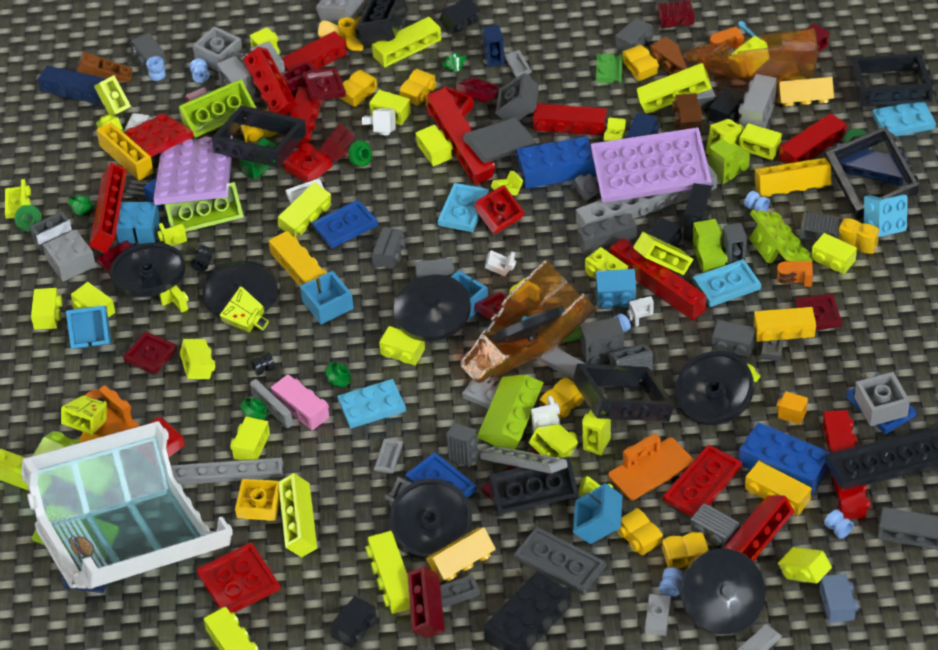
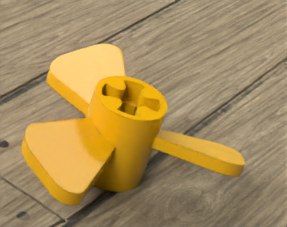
M361 16L355 20L349 17L339 20L338 25L322 21L319 25V38L335 31L346 41L348 49L363 51L364 46L356 38L357 24Z

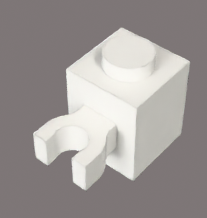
M377 108L373 111V116L365 115V117H362V124H373V132H379V135H390V132L396 130L395 109Z

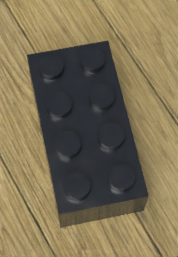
M369 0L357 24L362 43L374 44L381 40L391 41L396 38L408 11L406 1Z
M570 457L560 458L567 461V468L553 473L520 467L490 474L487 478L497 517L579 497Z
M536 571L484 625V640L498 650H530L571 607V592L539 571Z

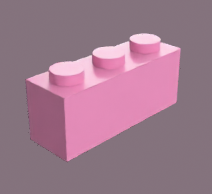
M286 375L271 387L272 395L291 412L292 416L313 431L329 418L327 402L324 399L318 398L311 389L305 388L298 379Z

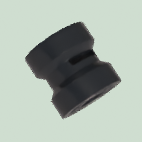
M204 245L197 246L190 262L192 268L198 271H206L210 264L209 261L213 256L212 249Z
M269 351L263 353L261 357L255 356L250 358L253 370L257 376L263 374L266 370L272 371L276 369L273 357Z

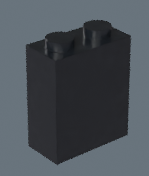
M693 183L684 213L683 240L693 241L694 223L709 219L711 213V185Z

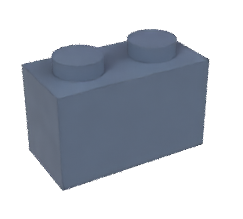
M846 573L824 576L820 581V592L829 623L854 620L855 612L858 611V601L856 598L853 599V584L851 581H848Z

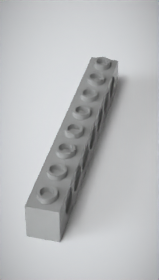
M708 164L712 180V190L717 188V175ZM691 190L605 203L599 200L577 208L576 223L581 228L626 214H630L634 219L689 199Z

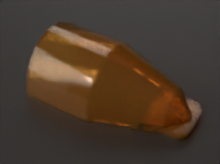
M815 28L763 34L760 35V38L767 43L768 48L738 51V55H731V53L750 40L749 37L744 38V42L733 43V40L696 46L685 53L686 60H695L698 64L703 63L707 73L748 83L754 80L756 74L775 77L777 82L810 79L815 73L817 64Z
M544 260L501 303L502 309L498 315L494 314L491 319L493 322L488 330L484 329L473 348L462 358L461 367L477 383L484 382L490 376L499 377L555 350L596 308L584 294L580 295L547 260ZM558 307H564L565 311L545 331L539 333V336L533 341L529 342L528 338L502 344H494L491 335L521 322L524 316L530 317Z

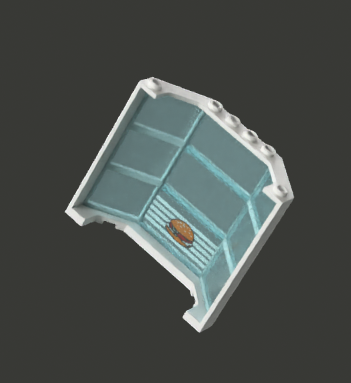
M159 421L22 459L23 482H27L30 494H27L31 510H35L37 522L34 524L36 531L70 588L87 587L91 589L230 545V539L233 534L230 524H227L223 517H219L217 531H210L209 527L201 520L199 512L193 508L190 498L184 494L182 486L174 479L166 451L169 435Z

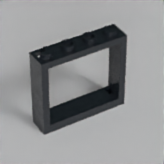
M921 53L851 58L850 73L861 106L932 102L933 85ZM917 70L922 84L866 87L862 74Z
M241 105L212 137L213 153L278 168L305 137L306 122L304 119ZM242 124L286 134L275 149L230 138Z
M887 126L826 152V160L831 164V171L857 219L864 217V205L858 199L839 160L881 142H885L908 186L880 198L884 199L901 194L911 197L919 193L918 186L920 183L917 175L913 176L910 162L908 160L905 161L901 146L896 145V137L892 132H889Z
M577 363L572 381L596 418L670 421L675 404L649 367ZM598 386L643 388L651 400L605 398Z

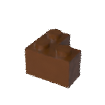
M697 93L676 95L675 101H672V111L675 112L674 128H678V131L699 128L700 131L702 112L701 104H698Z

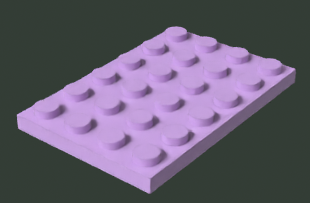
M699 128L591 144L602 203L691 190L693 183L712 186Z
M212 137L188 139L161 152L154 193L155 205L228 197L232 157L213 153Z

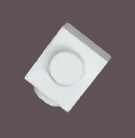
M490 250L487 255L485 268L506 276L509 270L512 271L515 267V253L511 252L506 257Z
M651 296L629 302L627 316L635 327L639 326V318L653 315L654 301Z

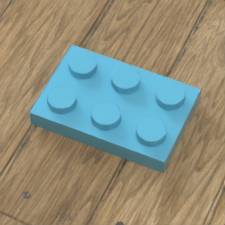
M925 102L874 109L872 113L879 129L887 126L889 132H892L895 136L936 128V122Z
M454 183L439 216L438 226L474 232L480 217L474 208V204L477 200L489 194V189Z
M744 259L693 277V283L696 288L706 295V302L709 307L761 289V283Z
M393 379L337 396L350 429L406 412V406Z

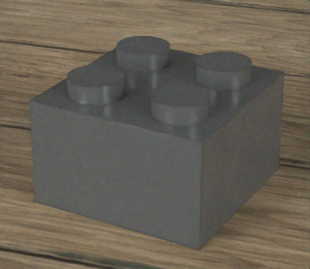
M523 73L500 88L496 114L503 120L516 117L520 121L525 115L534 112L539 85L526 73Z
M618 317L580 324L581 352L586 364L609 363L610 352L624 350V332Z

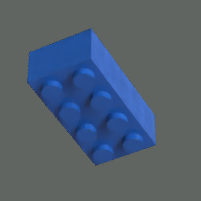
M587 136L517 149V164L525 189L572 181L580 175L586 176L591 174L592 177L596 176L591 146Z
M758 422L739 449V461L743 462V467L750 470L758 461H761L811 487L812 496L829 470L824 458L830 452Z

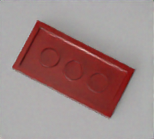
M708 444L664 494L663 502L693 517L704 503L709 506L740 471L743 462Z

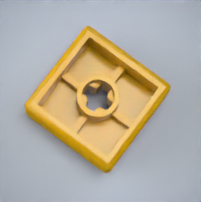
M242 479L235 506L236 518L275 521L280 505L278 484L280 481Z

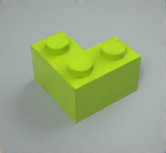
M720 139L709 147L708 164L717 175V180L722 184L732 180L736 175L747 170L749 167L750 154L737 144L733 143L731 145L724 139Z
M716 219L696 222L693 226V251L702 273L725 266V263L728 262L726 252L722 251L720 237H723V230L721 226H718Z

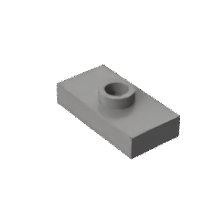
M649 594L645 634L666 636L671 596Z

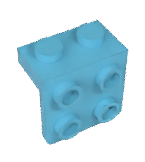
M901 194L884 199L871 195L864 196V224L878 227L880 229L879 237L905 231L907 229V195Z

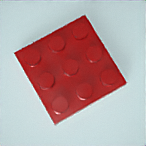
M166 113L159 114L155 118L144 121L140 125L128 128L123 132L150 157L194 137L191 129Z
M252 542L196 569L198 577L218 608L226 607L230 613H235L281 590L280 584Z

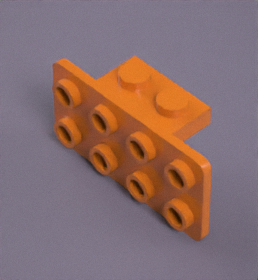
M104 385L99 390L93 389L84 395L96 400L103 398L107 403V419L95 434L104 437L140 427L132 419L130 404L126 400L120 399L114 390H110Z
M654 433L649 437L643 438L637 444L627 447L623 451V464L610 471L608 478L629 500L633 501L685 471L694 459L674 438L670 437L660 442V437Z

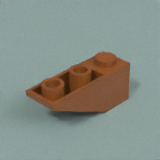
M664 37L650 46V56L655 58L665 71L675 74L688 69L678 45L669 38Z
M83 52L77 64L76 72L106 79L115 76L118 82H130L132 68Z

